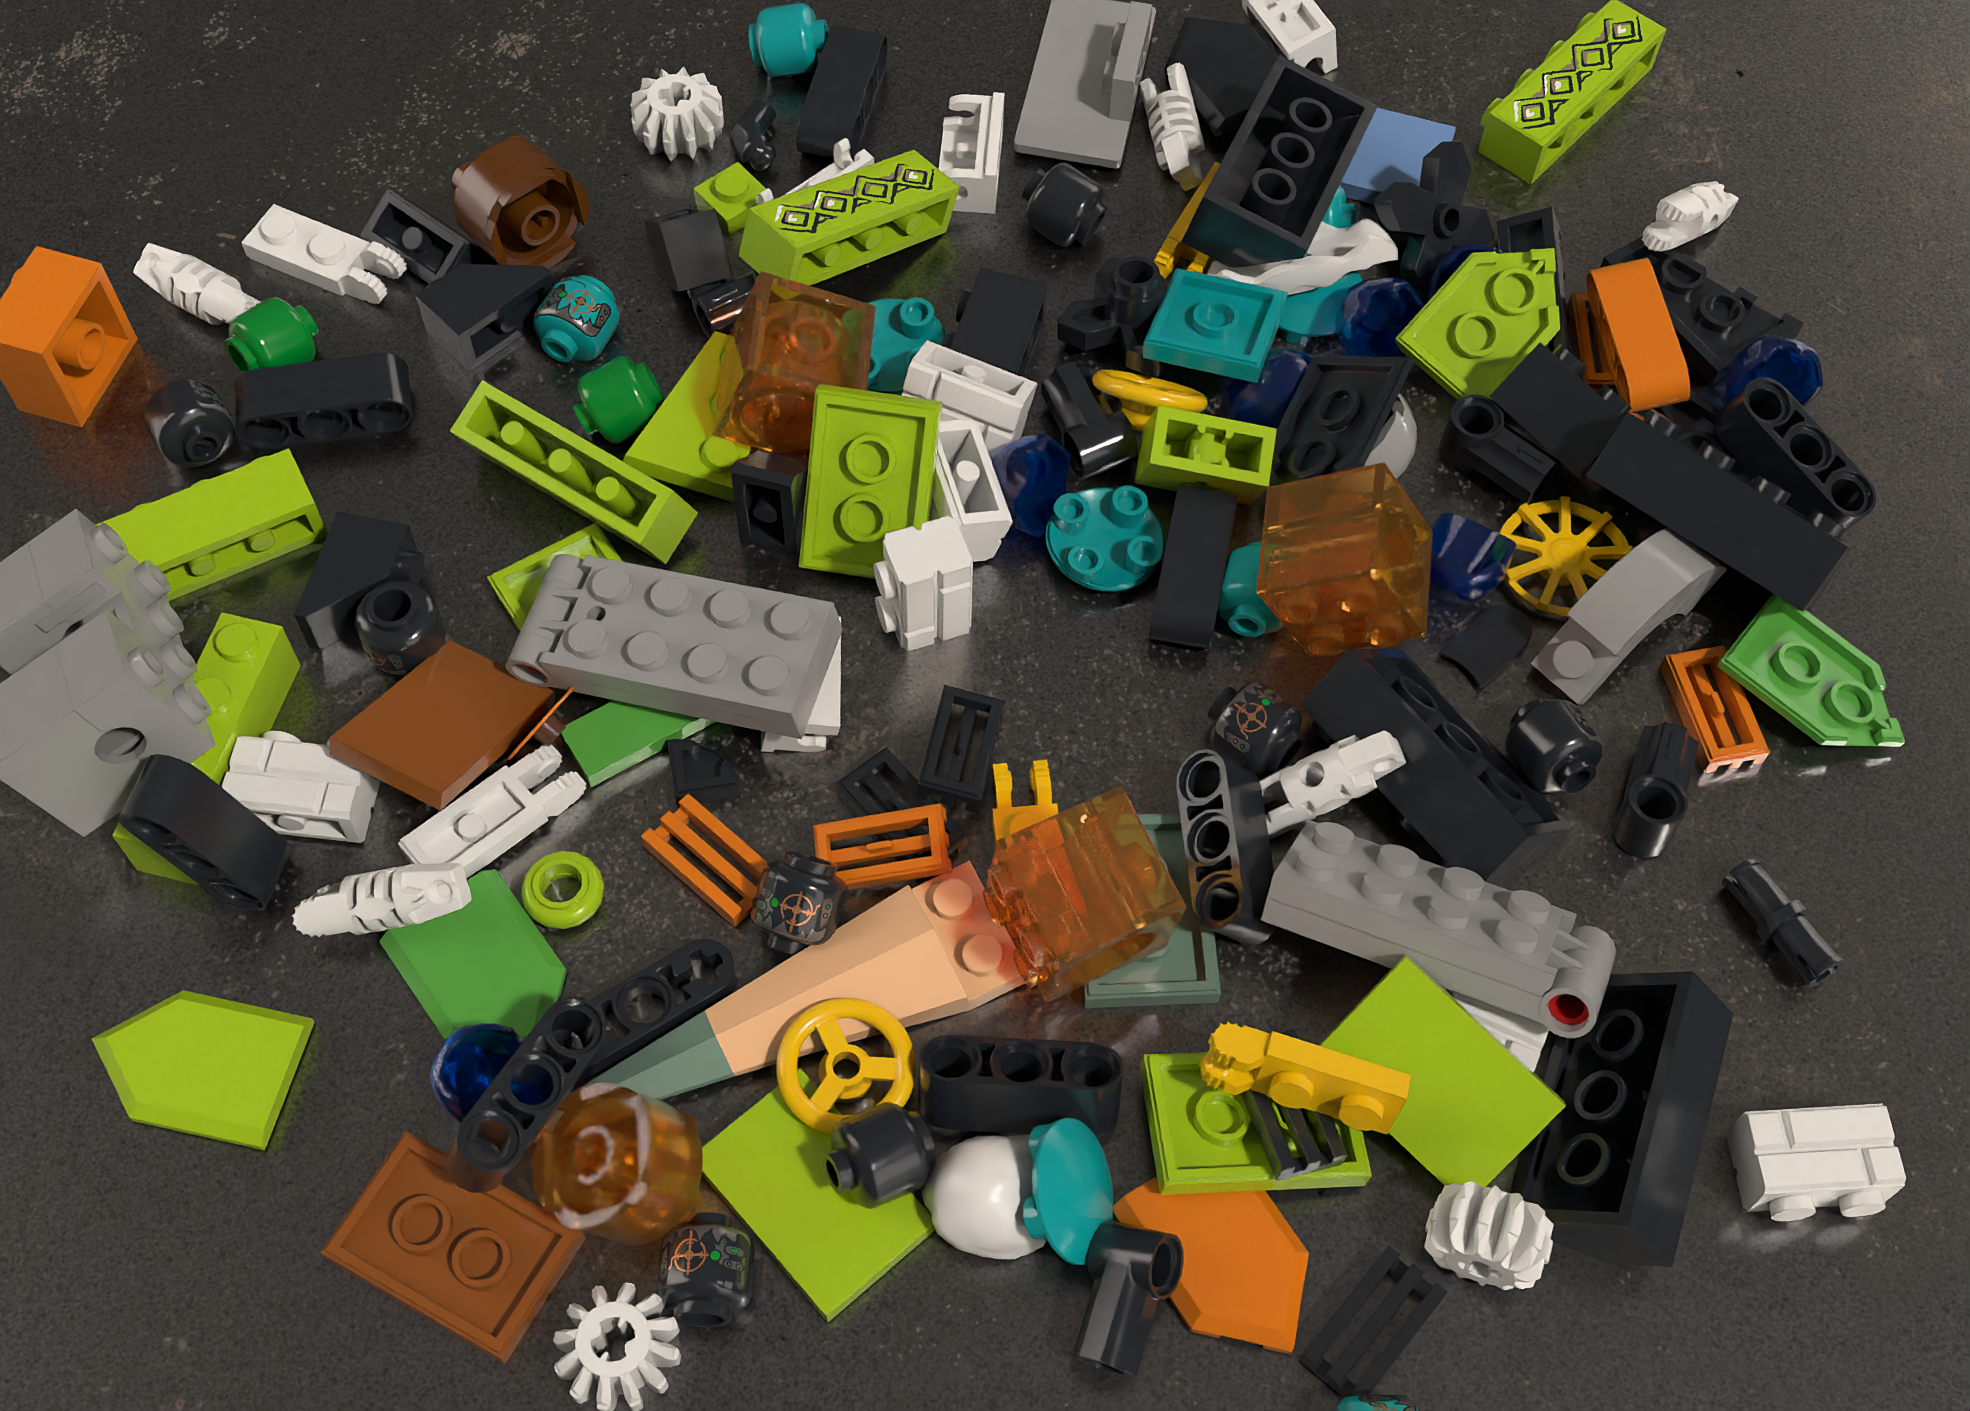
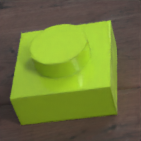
M736 162L693 189L695 203L698 206L715 208L720 228L730 236L744 227L749 208L757 205V195L766 188L739 162Z

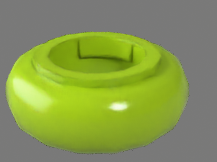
M557 851L546 854L532 864L523 878L521 896L524 908L534 921L548 928L568 929L581 925L595 914L602 903L604 882L601 871L591 859L577 852ZM566 877L574 878L581 882V889L577 895L568 901L552 902L544 897L545 890L557 879Z

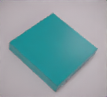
M1175 269L1145 338L1143 358L1257 383L1286 309L1288 292L1183 269Z

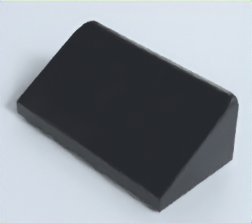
M387 188L360 234V237L369 243L375 241L386 248L389 247L391 250H395L404 259L405 267L429 284L438 278H442L461 264H479L487 254L478 244L415 202Z

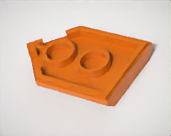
M1157 1176L1123 1196L1113 1205V1216L1117 1222L1175 1234L1181 1240L1184 1251L1182 1275L1177 1288L1168 1299L1190 1332L1220 1338V1336L1263 1345V1349L1289 1355L1293 1354L1309 1252L1265 1190L1160 1195Z

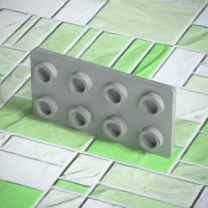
M1051 0L1014 138V150L1016 152L1109 168H1119L1121 166L1156 17V9L1152 7L1153 4L1135 1L1126 3L1114 0Z

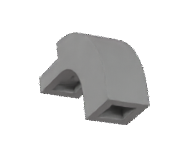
M1666 528L1644 540L1620 559L1578 600L1567 613L1570 617L1569 620L1534 658L1531 664L1573 701L1583 705L1644 637L1670 616L1677 613L1686 616L1726 572L1727 568L1707 551L1672 529Z

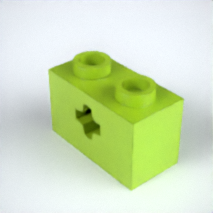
M1158 405L1142 429L1134 483L1177 491L1178 485L1181 484L1237 494L1238 504L1250 506L1269 487L1277 429Z

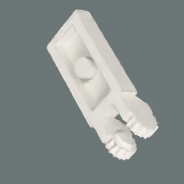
M275 204L271 206L242 241L246 256L254 261L340 296L348 294L362 301L371 302L374 305L376 303L379 304L385 297L387 288H385V284L380 279L370 274V272L366 273L364 269L381 276L385 275L393 280L395 278L398 279L406 270L404 259L395 250H391L389 247L386 248L375 241L369 243Z
M552 744L549 747L541 746L511 767L503 766L400 839L398 845L403 855L411 864L461 863L467 880L546 823L548 817L557 816L568 809L569 805L574 804L584 794L587 783L576 771L574 773L571 771L563 776H559L558 780L552 781L532 795L528 789L535 788L544 782L545 778L550 777L552 773L556 772V769L560 767L562 762V755Z

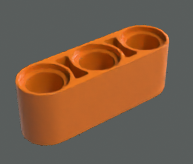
M1643 258L1588 270L1586 285L1591 312L1619 397L1632 407L1629 412L1632 413L1688 401L1690 397V381L1687 365L1650 260Z

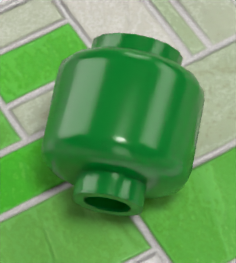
M272 297L261 301L230 320L228 327L229 338L224 340V346L236 369L243 374L254 369L313 362L316 354L313 338L318 336L319 332L316 323L304 307L297 305L293 308L281 298Z
M620 356L590 371L579 379L578 392L581 401L573 404V409L589 436L600 432L608 442L619 444L644 430L659 409V406L665 401V397L644 361L635 364L630 358Z

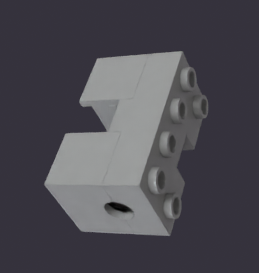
M75 509L0 562V670L9 676V678L0 683V780L85 837L123 810L150 755H169L191 763L215 746V742L207 717L211 715V708L205 697L197 689L193 674L197 672L196 663L189 652L183 647L179 635L184 630V626L179 616L170 607L166 595L171 591L168 580L151 561L145 560L140 563L130 555L123 540L109 525L102 523L96 526L80 511Z

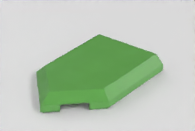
M1774 593L1758 610L1716 664L1717 667L1820 745L1900 747L1905 743L1897 718H1890L1882 691L1887 686L1880 665L1807 610H1799Z
M484 870L467 880L472 900L462 909L421 924L388 929L379 942L449 1047L472 1051L482 1048L515 1053L546 1011L561 996L567 971L497 870Z

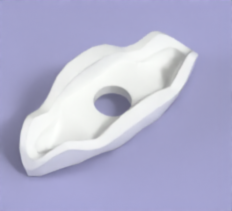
M1362 219L1346 228H1336L1322 221L1307 253L1302 259L1230 268L1213 260L1207 275L1282 290L1290 295L1319 287H1328L1348 272L1365 270L1376 264L1398 260V249L1388 233L1370 219Z

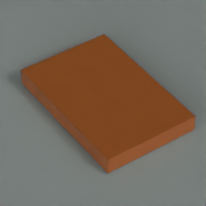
M449 640L436 654L424 660L330 737V755L438 810H442L546 716L554 707L556 691L548 687H536L527 684L511 675L506 667Z
M405 1131L320 1253L327 1261L505 1365L584 1243L586 1237L582 1230L501 1184L496 1189L485 1193H472L459 1188L450 1179L447 1172L446 1153Z

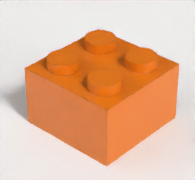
M36 246L24 265L14 273L11 284L0 299V379L18 410L82 428L138 338L101 263Z

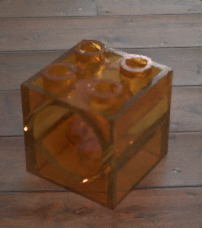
M761 271L726 339L712 436L780 455L792 454L809 462L817 386L825 384L867 391L876 306Z
M1385 462L1267 487L1256 592L1309 657L1316 655L1334 656L1345 650L1374 645L1393 646L1403 640L1426 637L1433 531Z
M1122 786L997 840L991 867L988 868L986 883L988 888L982 891L986 908L993 922L998 928L1007 925L1018 947L1012 953L1021 978L1029 988L1037 985L1046 1003L1166 948L1187 908Z

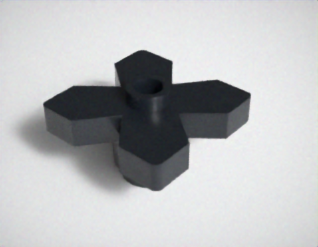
M1442 141L1423 157L1419 186L1411 182H1394L1374 200V206L1379 216V226L1388 233L1394 244L1406 246L1399 271L1410 296L1429 297L1448 280L1451 252L1458 255H1471V253L1480 252L1495 237L1486 209L1462 204L1472 171L1462 142Z
M1137 256L1127 257L1122 260L1115 257L1108 259L1095 275L1094 293L1098 299L1072 301L1058 318L1057 339L1085 351L1120 342L1126 367L1151 377H1158L1169 363L1143 358L1145 338L1168 287H1165L1164 278L1160 274L1158 266L1150 259Z

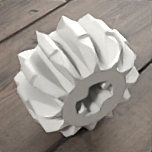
M683 67L677 74L669 75L661 68L657 80L642 78L640 90L632 93L630 106L633 131L637 135L638 141L645 143L650 155L665 151L670 161H672L677 154L686 153L694 160L697 148L712 150L715 137L722 135V128L724 126L722 98L718 93L717 86L710 85L704 73L690 77L685 67Z
M1473 1181L1466 1182L1464 1185H1445L1442 1193L1439 1194L1437 1201H1435L1434 1208L1430 1210L1425 1227L1427 1237L1424 1248L1434 1257V1261L1440 1267L1455 1271L1458 1278H1469L1477 1281L1481 1286L1485 1284L1495 1285L1503 1290L1513 1289V1287L1525 1289L1534 1286L1535 1281L1541 1277L1544 1264L1549 1262L1553 1246L1551 1235L1554 1224L1545 1216V1211L1538 1204L1523 1201L1520 1193L1510 1194L1501 1191L1496 1185L1492 1188L1482 1187Z
M626 1282L619 1290L616 1302H611L604 1287L595 1286L592 1290V1298L597 1307L588 1312L581 1305L573 1303L569 1304L567 1309L568 1316L578 1329H563L555 1332L553 1341L556 1347L568 1353L555 1363V1371L561 1380L575 1379L570 1394L578 1404L588 1401L597 1393L598 1410L613 1411L616 1407L618 1396L624 1394L631 1410L640 1411L643 1408V1398L638 1389L647 1384L654 1392L663 1394L669 1386L666 1378L656 1367H673L680 1364L681 1354L679 1349L667 1343L679 1334L678 1324L674 1317L659 1318L664 1305L662 1299L655 1293L645 1297L638 1303L635 1285ZM623 1335L626 1341V1357L612 1362L609 1356V1340Z

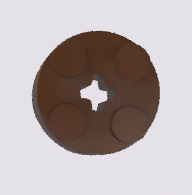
M521 135L510 136L505 141L483 151L472 162L463 163L456 169L451 180L452 187L455 190L454 214L458 225L499 265L545 266L547 269L555 266L571 252L577 243L571 236L576 230L578 223L580 222L585 226L588 218L589 202L583 186L541 148L529 142Z

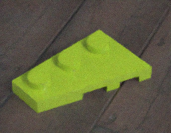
M715 331L625 454L623 462L649 477L735 502L731 470L734 462L748 456L750 452L770 349Z

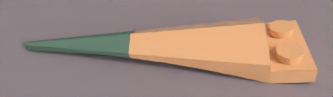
M969 860L953 868L952 873L939 875L912 889L909 885L905 886L837 928L832 937L825 943L808 946L570 1093L533 1143L674 1095L774 1065L777 1061L780 1043L788 1028L802 1013L821 1002L836 998H857L870 1001L890 1012L905 1028L973 1010L1031 981L1029 970ZM850 1018L836 1019L847 1043L882 1034L877 1028L861 1020ZM816 1029L803 1043L798 1057L825 1050ZM493 1143L491 1147L496 1152H499V1149Z

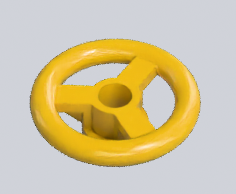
M1100 370L1092 378L1093 385L1098 390L1120 399L1122 402L1121 412L1129 419L1133 430L1142 432L1144 424L1158 405L1196 413L1204 411L1208 405L1204 394L1189 387L1150 376L1117 370Z
M857 998L831 999L806 1010L788 1028L780 1043L777 1054V1081L786 1104L802 1122L815 1130L832 1135L834 1126L843 1118L851 1115L830 1113L831 1107L835 1102L851 1103L861 1099L870 1090L873 1080L893 1082L886 1096L877 1105L884 1102H892L904 1107L915 1082V1051L905 1028L886 1009L870 1001ZM836 1019H857L874 1026L888 1040L895 1058L870 1057L860 1047L848 1044ZM816 1029L826 1049V1053L822 1057L818 1069L820 1086L809 1099L799 1082L797 1062L803 1043ZM849 1059L858 1065L859 1072L851 1079H842L834 1073V1065L840 1060Z

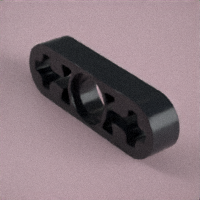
M711 939L692 941L589 1000L604 1016L606 1036L581 1078L589 1079L600 1076L731 995L736 987L737 975L734 960L728 948L722 943ZM703 962L708 969L716 968L717 981L707 985L701 978L694 980L693 967ZM673 977L675 978L677 988H682L685 1002L679 1005L676 1003L672 987L667 982L668 979ZM644 993H653L660 996L665 1001V1009L662 1015L655 1021L640 1024L632 1021L627 1016V1007L636 996ZM612 1012L615 1013L619 1028L625 1035L620 1040H617L614 1029H610L606 1015ZM561 1029L553 1031L555 1040L561 1046L570 1050L576 1048L573 1038L576 1035L575 1033Z

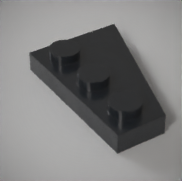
M1643 236L1608 254L1601 263L1600 268L1643 258L1650 260L1683 356L1711 386L1796 338L1804 322L1788 313H1785L1780 319L1755 305L1758 296L1740 286L1732 292L1706 277L1705 266L1674 249L1662 252L1648 249L1642 240Z

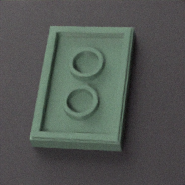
M1180 813L1071 817L1070 833L1084 1008L1218 1003L1221 990L1215 936L1213 930L1203 927L1198 922L1193 911Z

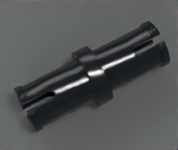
M1750 858L1740 863L1729 872L1735 878L1733 879L1730 875L1725 876L1722 880V885L1733 894L1759 925L1756 933L1765 944L1773 942L1805 979L1804 982L1809 988L1819 985L1836 973L1832 967L1835 970L1839 969L1845 961L1833 951L1806 919L1808 910L1799 900L1790 901L1760 866L1761 864L1756 858Z

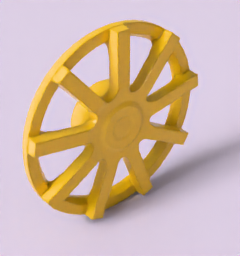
M1561 496L1559 500H1547L1530 505L1527 503L1521 505L1517 512L1503 525L1498 535L1495 553L1499 572L1507 586L1516 596L1542 612L1569 617L1567 613L1571 608L1550 604L1557 586L1572 585L1577 600H1579L1588 591L1582 578L1583 575L1587 574L1599 580L1607 572L1591 561L1598 559H1622L1633 549V545L1629 546L1625 536L1612 522L1613 516L1605 511L1601 514L1588 506L1571 502L1570 497ZM1558 513L1559 533H1554L1538 515ZM1571 515L1583 518L1592 524L1579 535H1573L1571 532ZM1525 521L1542 538L1543 542L1512 535V532ZM1600 531H1603L1610 538L1614 546L1589 547L1587 543ZM1506 549H1519L1535 553L1538 557L1535 560L1509 569ZM1539 571L1542 577L1547 580V584L1540 599H1537L1526 592L1517 581Z

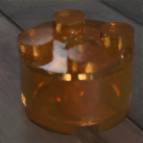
M609 1082L593 1083L581 1087L567 1096L558 1106V1110L564 1111L563 1115L556 1123L552 1132L543 1129L536 1144L533 1159V1183L537 1199L545 1210L553 1212L561 1221L559 1223L574 1230L624 1245L634 1246L648 1244L663 1237L677 1224H685L691 1221L697 1214L701 1204L699 1184L702 1175L703 1153L697 1122L692 1115L657 1099Z

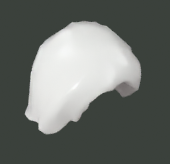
M1030 1135L976 1136L954 1145L948 1151L938 1155L935 1163L930 1166L922 1196L925 1206L932 1214V1222L939 1236L958 1250L994 1259H1016L1043 1247L1047 1240L1033 1239L1029 1235L1023 1219L1024 1203L1030 1195H1033V1159L1029 1149Z

